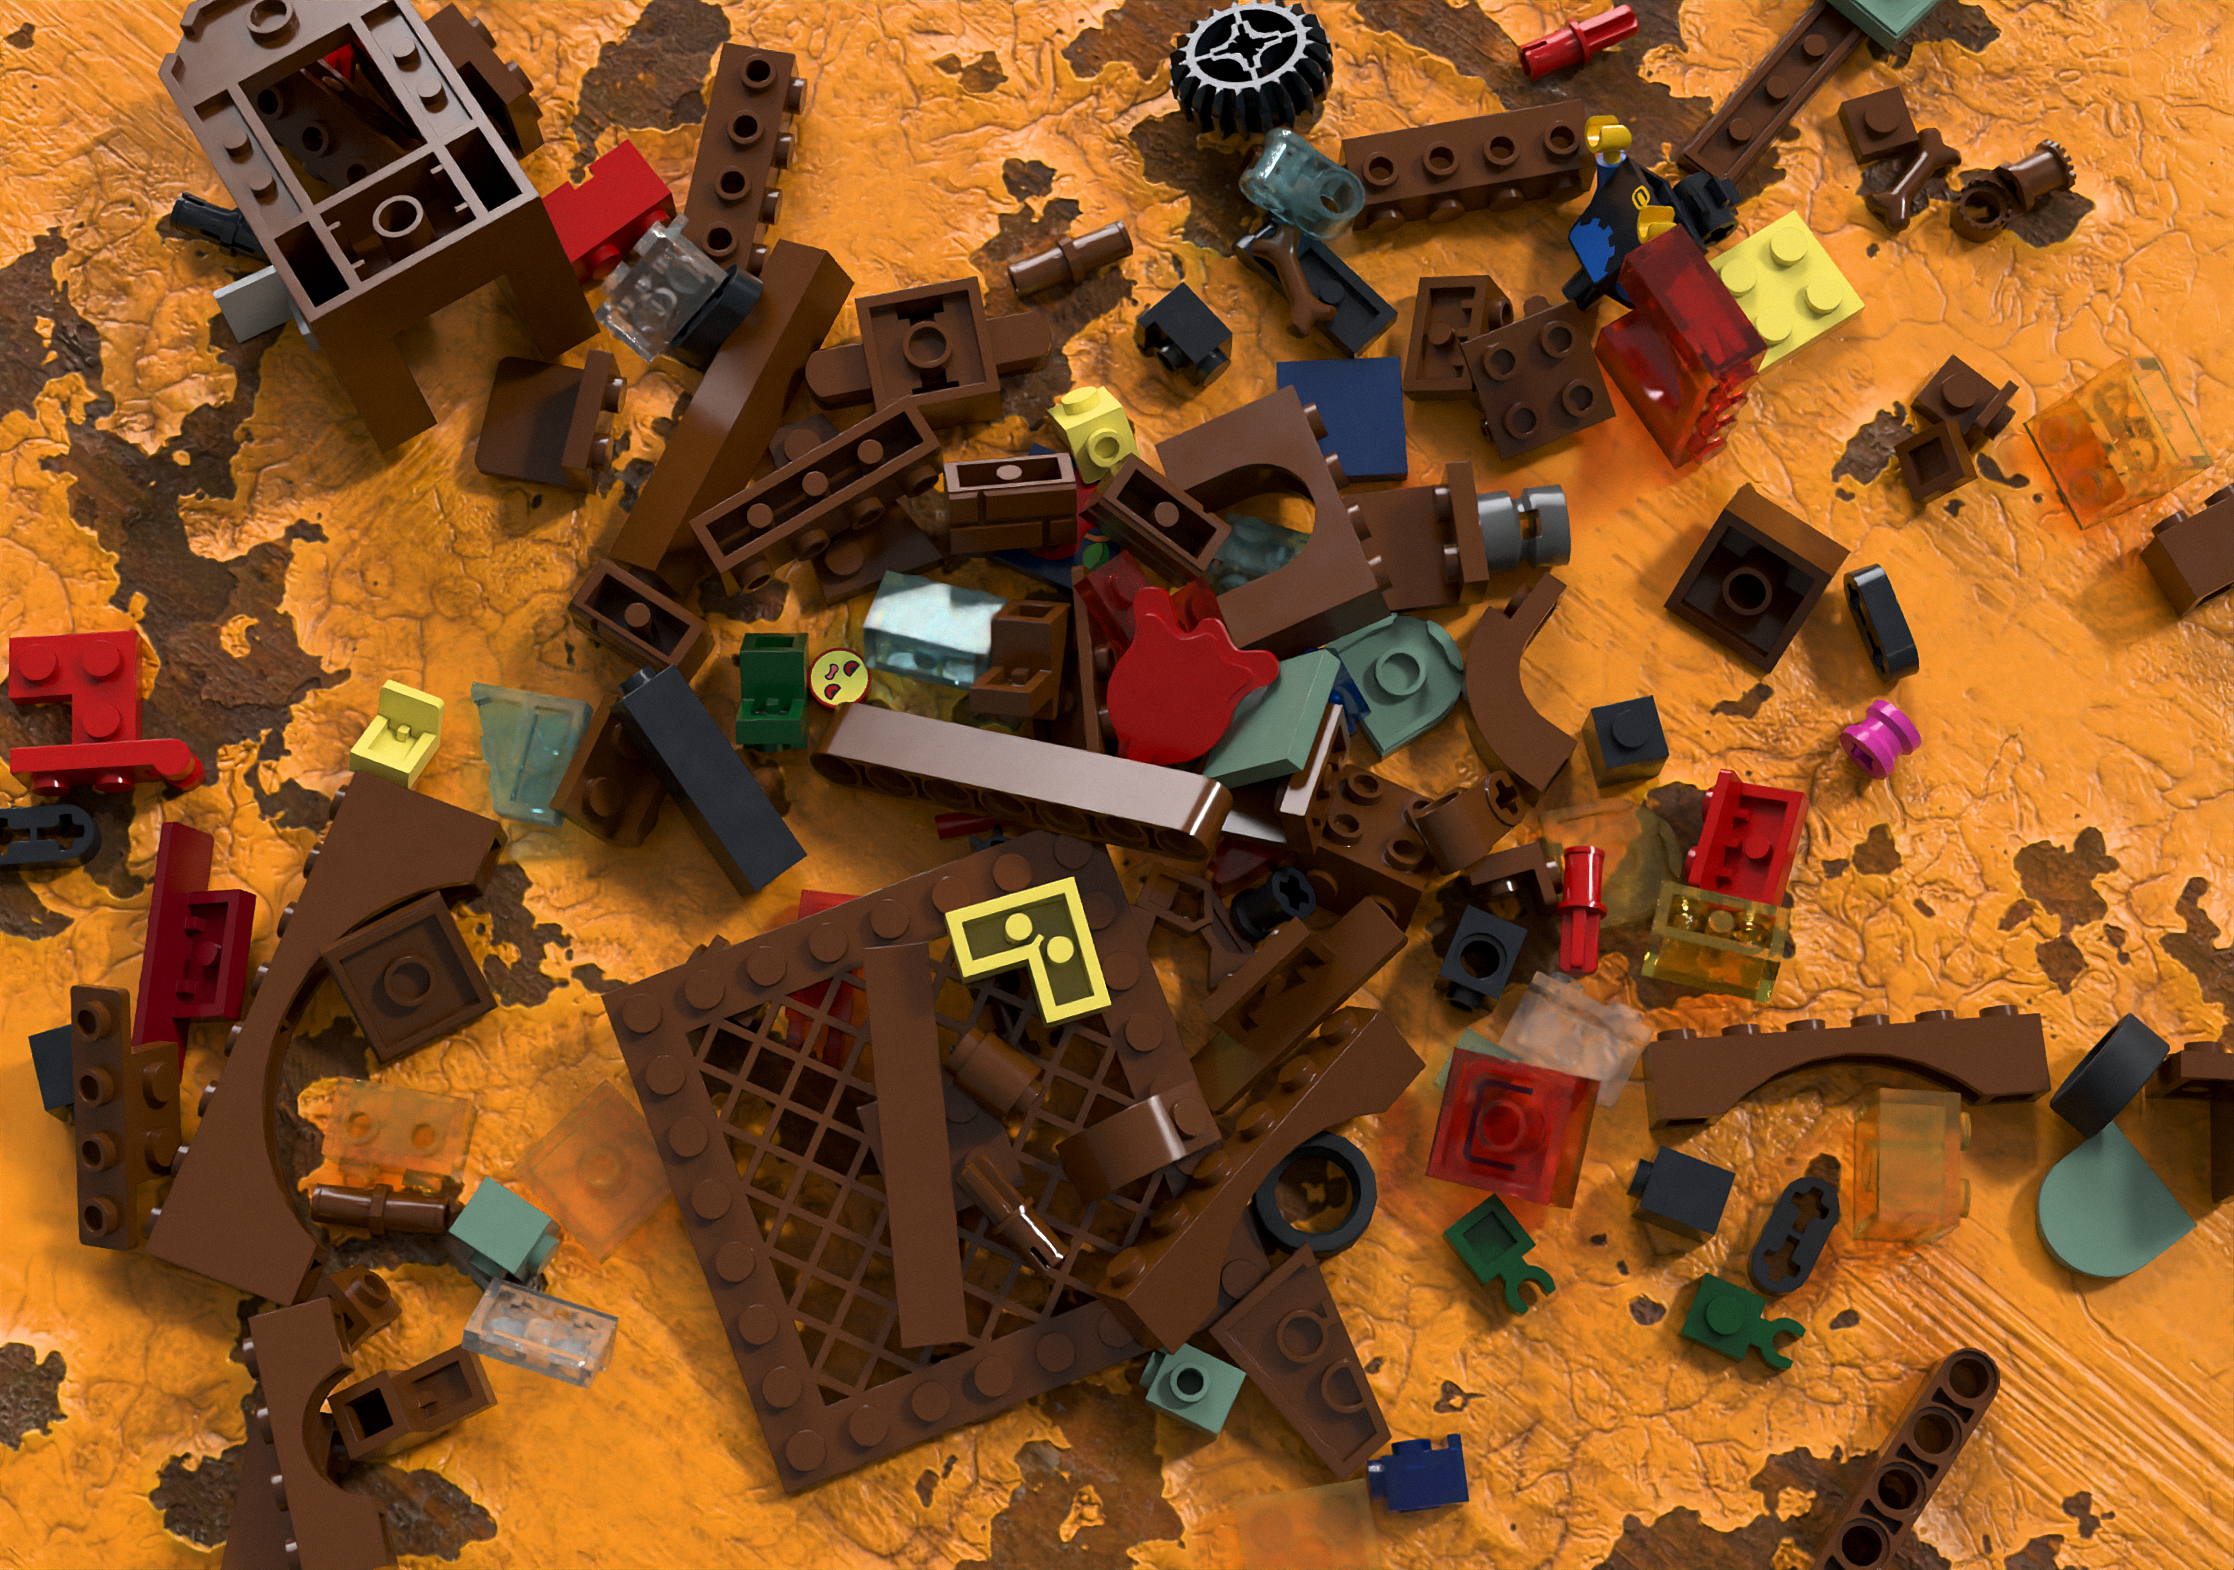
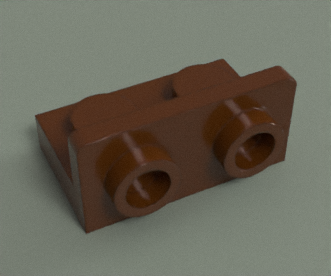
M1489 275L1420 277L1402 392L1411 401L1469 400L1479 412H1483L1459 344L1513 323L1512 303Z
M604 695L548 808L605 843L639 848L658 821V811L667 794V790L610 711L609 707L621 698Z

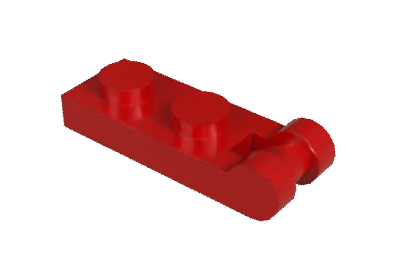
M172 738L10 748V773L27 789H31V793L39 796H64L71 793V787L95 785V789L102 792L122 793L134 790L135 783L168 781L178 791L189 792L202 784L206 774L203 763L186 743Z

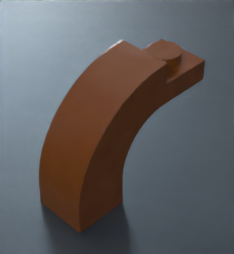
M1547 571L1534 588L1525 582L1518 589L1504 610V614L1511 619H1508L1490 605L1488 606L1474 631L1462 670V688L1460 691L1461 710L1465 728L1479 758L1491 773L1502 770L1515 777L1525 795V801L1534 808L1570 761L1578 744V741L1550 723L1533 708L1524 693L1520 680V658L1559 607L1567 587L1566 584Z

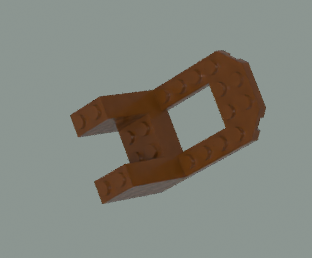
M196 0L188 5L180 22V27L184 32L175 53H166L157 74L267 254L333 373L383 454L438 424L392 338L397 333L493 280L546 362L601 332L540 195L409 0ZM357 39L425 142V145L324 201L313 205L247 98Z

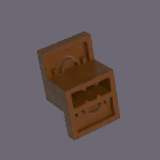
M450 3L424 23L486 116L490 115L503 132L514 140V145L524 157H527L545 144L537 122L543 117V114L529 94L534 90L532 83L514 60L511 59L504 64L494 53L493 49L497 47V44L481 20L473 16L467 21L456 6ZM356 39L348 43L361 74L406 128L423 141L359 41Z

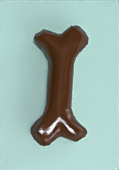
M1925 128L1919 131L1917 154L1892 188L1883 192H1869L1865 195L1864 202L1867 209L1881 214L1885 227L1890 232H1900L1908 228L1910 224V204L1935 171L1945 167H1958L1962 162L1960 151L1945 145L1941 132L1936 128Z
M1285 223L1279 226L1272 238L1256 239L1251 247V254L1267 260L1275 267L1290 303L1291 312L1286 325L1287 333L1293 337L1304 339L1309 335L1314 325L1331 323L1337 314V310L1334 306L1324 304L1313 296L1297 258L1301 231L1294 225Z

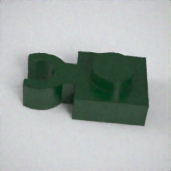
M1496 1193L1480 1203L1441 1235L1481 1288L1498 1277L1504 1285V1303L1509 1311L1517 1317H1522L1529 1310L1525 1302L1518 1295L1519 1284L1526 1281L1533 1282L1546 1297L1556 1289L1554 1281L1548 1272L1538 1266L1528 1265L1522 1258L1536 1244Z
M1706 1272L1700 1279L1677 1336L1737 1363L1743 1360L1747 1348L1750 1347L1756 1350L1760 1361L1768 1368L1775 1371H1787L1791 1368L1793 1361L1776 1353L1773 1348V1338L1776 1334L1783 1333L1790 1338L1799 1340L1804 1336L1806 1329L1797 1321L1789 1318H1778L1771 1322L1761 1318L1760 1316L1767 1299Z

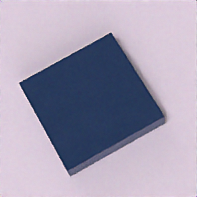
M1400 357L1276 362L1277 391L1293 384L1302 406L1315 402L1329 435L1318 441L1323 455L1336 452L1349 483L1407 480L1408 465Z

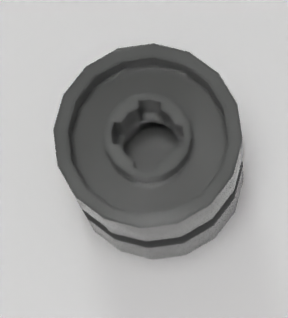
M1561 485L1523 488L1519 498L1513 499L1508 491L1505 490L1476 494L1489 574L1516 571L1520 561L1524 560L1533 569L1569 564L1571 553L1570 525L1567 504ZM1528 519L1530 539L1522 540L1520 520Z

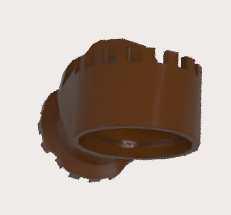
M2046 139L2036 145L2033 154L2017 163L2004 162L1990 172L1970 181L1968 185L1961 189L1950 211V222L1954 231L1962 238L1971 242L1983 243L1990 241L2001 232L2005 224L2030 211L2033 208L2034 201L2054 190L2064 192L2073 187L2076 182V174L2071 171L2074 169V165L2067 164V162L2072 160L2070 155L2065 158L2063 156L2067 150L2064 147L2060 149L2059 142L2054 143L2051 139ZM1973 199H1982L1988 202L1996 212V220L1988 224L1973 221L1967 215L1965 203Z

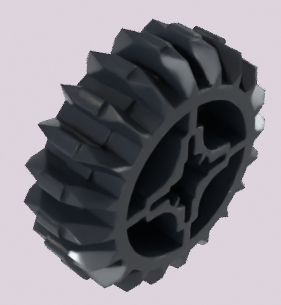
M1232 0L1231 7L1224 11L1210 8L1209 19L1206 21H1191L1190 33L1177 37V49L1170 54L1171 63L1169 66L1172 77L1170 85L1173 97L1178 100L1180 111L1185 115L1187 122H1195L1202 134L1215 130L1222 141L1228 139L1234 133H1239L1245 142L1249 140L1253 133L1265 132L1271 138L1274 128L1285 126L1294 129L1297 116H1313L1314 104L1327 100L1326 90L1328 85L1333 83L1332 74L1334 72L1330 39L1326 37L1325 30L1318 22L1316 14L1305 13L1301 3L1286 6L1283 0H1272L1268 4H1263L1261 0H1252L1250 4L1238 5Z

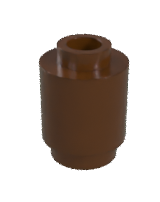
M976 1025L963 1038L943 1066V1068L955 1076L953 1084L1002 1121L1011 1111L1022 1118L1045 1088L1044 1085L1036 1080L1043 1069L1041 1066L992 1030L989 1034H986Z

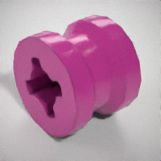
M1876 700L1865 711L1866 719L1859 725L1850 724L1841 732L1839 740L1846 754L1861 770L1877 780H1884L1895 769V760L1899 756L1911 755L1922 743L1915 726L1899 709L1884 700Z

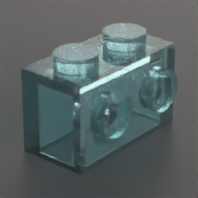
M886 570L863 625L864 666L969 691V687L992 667L990 617L1008 603V598L991 595L982 590H969L931 581L922 576H909Z

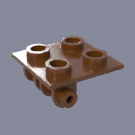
M1575 299L1459 344L1486 417L1479 422L1482 434L1488 443L1495 442L1501 461L1508 460L1616 417Z

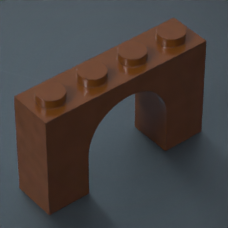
M1293 384L1154 445L1168 480L1203 505V512L1206 514L1218 512L1247 498L1265 493L1294 495L1307 501L1315 508V523L1311 536L1302 551L1291 562L1270 574L1215 597L1235 647L1244 651H1269L1276 656L1279 662L1298 657L1392 616L1383 593L1394 588L1380 554L1377 553L1367 558L1361 541L1372 537L1358 503L1354 502L1345 506L1339 491L1349 487L1350 484L1336 452L1323 455L1318 441L1329 435L1315 402L1302 406Z

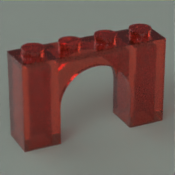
M1681 223L1626 254L1617 281L1636 308L1601 328L1593 350L1595 356L1675 470L1691 460H1694L1697 465H1702L1716 457L1728 446L1726 439L1730 431L1739 422L1737 415L1740 409L1749 401L1747 394L1751 385L1760 377L1758 370L1769 348Z

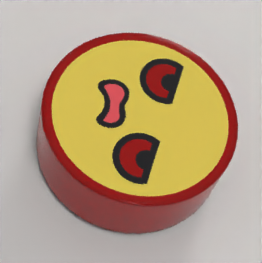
M833 648L824 651L812 662L808 672V685L815 703L823 710L833 713L837 705L842 702L865 704L871 694L872 677L867 662L860 654L847 648Z

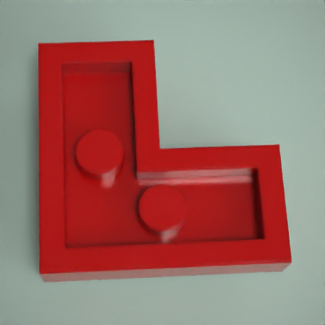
M136 630L9 638V699L15 705L72 702V744L142 740V637Z

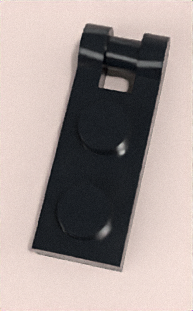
M1275 204L1263 215V225L1253 234L1245 232L1231 246L1235 256L1246 268L1257 272L1288 301L1275 267L1267 260L1253 256L1251 254V247L1256 239L1272 238L1282 224L1288 223L1300 229L1301 238L1297 248V258L1310 290L1319 301L1334 306L1337 310V314L1331 323L1316 324L1314 326L1349 359H1357L1396 323L1398 312L1296 217L1279 204Z

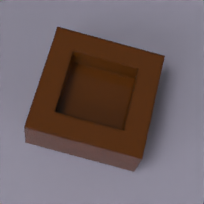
M1899 86L1844 101L1837 112L1857 165L1915 150L1919 141L1917 131Z
M1943 420L1894 446L1914 503L1928 504L1978 478L1958 421Z

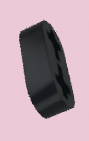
M731 265L684 316L673 334L670 349L694 365H702L750 313L761 294L763 282L739 265Z
M1876 563L1844 574V592L1849 609L1873 668L1880 680L1886 684L1917 674L1919 671L1917 648L1886 572Z
M62 804L0 809V838L4 834V827L9 826L18 836L30 837V841L9 843L7 854H3L0 851V871L17 872L62 869L85 865L94 859L101 849L103 839L101 827L87 811L76 805ZM73 822L76 827L84 832V837L73 839L72 849L67 850L58 840H45V836L66 833L68 823Z
M1801 1177L1786 1186L1775 1201L1749 1253L1746 1264L1747 1274L1751 1283L1761 1293L1772 1297L1786 1296L1800 1288L1809 1277L1837 1221L1840 1210L1837 1194L1833 1187L1824 1180L1815 1177ZM1808 1193H1813L1818 1197L1815 1208L1823 1213V1218L1813 1217L1804 1225L1801 1233L1792 1229L1799 1214V1208L1791 1203L1792 1197L1801 1200ZM1786 1240L1794 1245L1787 1259V1265L1795 1271L1794 1277L1784 1275L1775 1282L1767 1277L1770 1272V1266L1762 1261L1763 1254L1772 1257L1782 1248Z

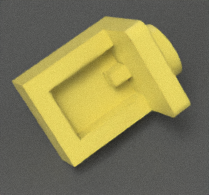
M1088 386L1073 390L1061 399L1062 404L1047 410L1055 433L1070 448L1079 475L1085 483L1090 484L1102 479L1111 465L1122 460L1123 457L1131 452L1141 459L1123 406L1103 386L1097 389Z
M387 680L380 689L378 715L350 751L348 771L355 773L356 770L410 789L440 747L444 701L436 696L392 680Z

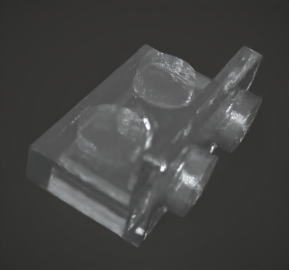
M681 212L678 213L667 227H664L656 220L633 247L641 255L639 260L632 268L621 261L598 288L607 297L594 312V317L649 364L728 275L680 233L689 222V219Z
M1536 971L1495 1051L1611 1111L1643 1049L1648 1044L1653 1031L1642 1025L1644 1018L1633 1009L1610 1001L1605 1006L1584 995L1586 988L1572 977L1557 971H1551L1549 976Z
M493 1277L464 1328L462 1349L589 1389L598 1370L606 1371L612 1360L619 1317Z

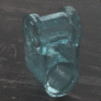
M1273 128L1268 131L1263 141L1264 152L1255 167L1245 171L1239 180L1240 190L1251 202L1273 212L1289 224L1300 229L1307 237L1316 241H1328L1335 238L1363 209L1366 200L1365 189L1360 179L1353 172L1344 169L1312 148L1301 136L1281 128ZM1320 196L1330 198L1335 203L1338 213L1329 211L1322 204Z

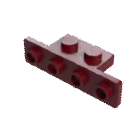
M175 821L164 822L161 828L131 1047L157 1040L178 1043L181 1084L189 1024L237 1022L241 1018L257 895L241 889L208 891L214 837L211 834Z

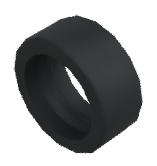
M2128 1013L2098 1041L2065 1079L2050 1100V1108L2087 1139H2091L2103 1130L2141 1090L2170 1051V1045L2136 1016Z
M1322 1130L1298 1145L1270 1171L1252 1196L1253 1216L1264 1237L1283 1253L1291 1255L1308 1240L1316 1259L1332 1258L1351 1248L1368 1228L1378 1198L1375 1173L1364 1153L1343 1136ZM1320 1157L1330 1160L1345 1172L1351 1183L1353 1201L1349 1214L1340 1225L1327 1232L1310 1234L1295 1229L1283 1219L1276 1206L1275 1188L1279 1176L1288 1165L1301 1158Z

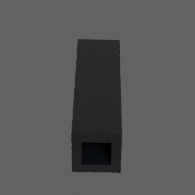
M674 663L658 674L649 664L618 685V688L625 697L610 706V711L741 897L759 891L807 856V853Z

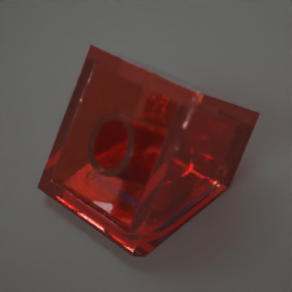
M1454 1047L1425 1176L1546 1206L1572 1209L1601 1081Z

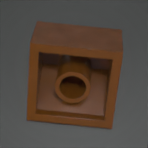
M1743 484L1721 512L1663 607L1770 674L1851 551Z

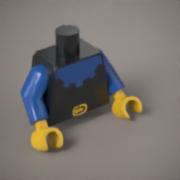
M1614 115L1592 116L1586 122L1584 135L1587 148L1592 153H1602L1596 160L1597 189L1589 206L1570 229L1567 239L1582 267L1563 285L1562 292L1568 300L1575 299L1578 309L1584 313H1588L1605 295L1630 310L1640 309L1651 299L1668 294L1673 289L1675 280L1709 252L1670 183L1621 153L1628 150L1632 138L1625 126L1618 125L1619 122Z

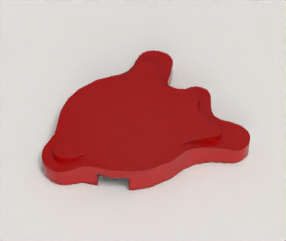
M1150 586L1139 590L1134 597L1133 607L1136 622L1134 639L1129 649L1119 659L1108 682L1106 700L1109 718L1119 741L1118 758L1162 767L1168 764L1189 761L1215 747L1232 725L1236 709L1241 701L1253 690L1273 683L1278 678L1280 665L1276 656L1269 651H1244L1237 649L1232 643L1225 626L1217 618L1203 619L1191 633H1185L1179 627L1169 593L1161 587Z

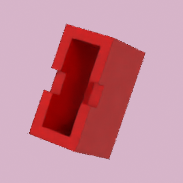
M628 139L588 166L593 177L580 187L574 189L569 181H567L542 198V202L580 286L592 278L601 279L611 274L620 265L623 256L642 243L651 244L659 240L669 231L672 222L678 218L671 191Z

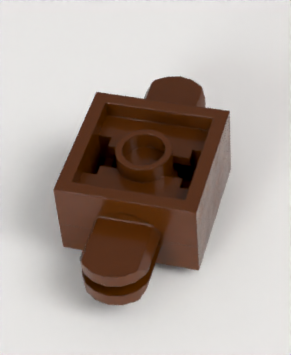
M978 276L854 298L862 342L820 349L813 352L806 364V381L812 400L821 409L829 411L874 403L877 413L909 394L932 431L1003 418L999 379L1044 370L1048 366L1052 354L1051 330L1047 321L1036 311H1023L986 318Z

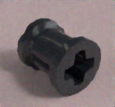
M1282 866L1267 877L1264 885L1257 889L1247 888L1237 893L1231 901V917L1237 930L1244 938L1252 943L1262 945L1265 938L1272 931L1287 924L1295 916L1302 921L1314 913L1316 897L1313 887L1308 883L1302 872L1294 867Z

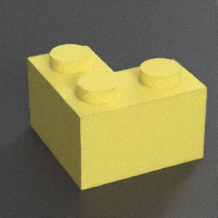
M1074 876L945 913V925L963 984L1026 966L1044 1029L1106 1012L1110 1008L1111 1001Z

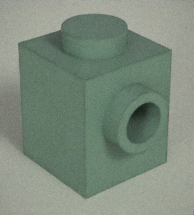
M486 1176L449 1232L459 1241L475 1250L468 1260L475 1267L500 1283L507 1273H510L524 1283L532 1271L537 1275L541 1274L554 1258L560 1246V1241L555 1237L561 1227L551 1217Z
M1184 1343L1174 1356L1154 1350L1142 1374L1139 1385L1149 1389L1145 1398V1406L1216 1440L1247 1373Z

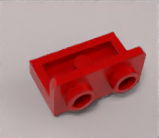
M1720 769L1715 787H1710L1704 796L1702 804L1704 826L1698 846H1693L1690 849L1685 863V879L1688 888L1704 907L1777 920L1810 804L1804 792L1743 783L1734 770Z

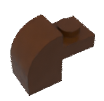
M1011 599L990 617L992 667L969 687L970 712L992 714L994 720L1004 723L1022 722L1029 718L1054 721L1065 701L1071 676L1073 659L1072 604Z
M1192 1079L1133 1105L1055 1145L1083 1205H1086L1223 1139L1195 1079Z
M463 1342L408 1370L385 1369L327 1397L351 1461L375 1460L412 1449L449 1433L448 1428L498 1405L474 1343Z

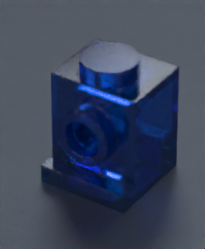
M1460 1433L1446 1435L1441 1440L1442 1449L1432 1450L1431 1439L1407 1440L1392 1443V1455L1381 1456L1380 1459L1367 1460L1366 1475L1370 1500H1382L1384 1515L1460 1507L1469 1502Z

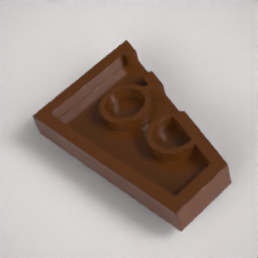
M823 413L777 428L768 445L776 470L805 455L840 433ZM896 500L884 507V513L875 522L858 530H854L850 526L830 538L828 547L810 559L828 607L945 566L943 555Z
M1307 1240L1212 1324L1208 1331L1343 1482L1392 1438V1435Z

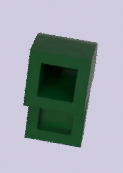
M745 633L740 648L741 703L735 719L736 744H743V749H754L760 752L807 749L810 689L808 685V672L810 669L809 633Z

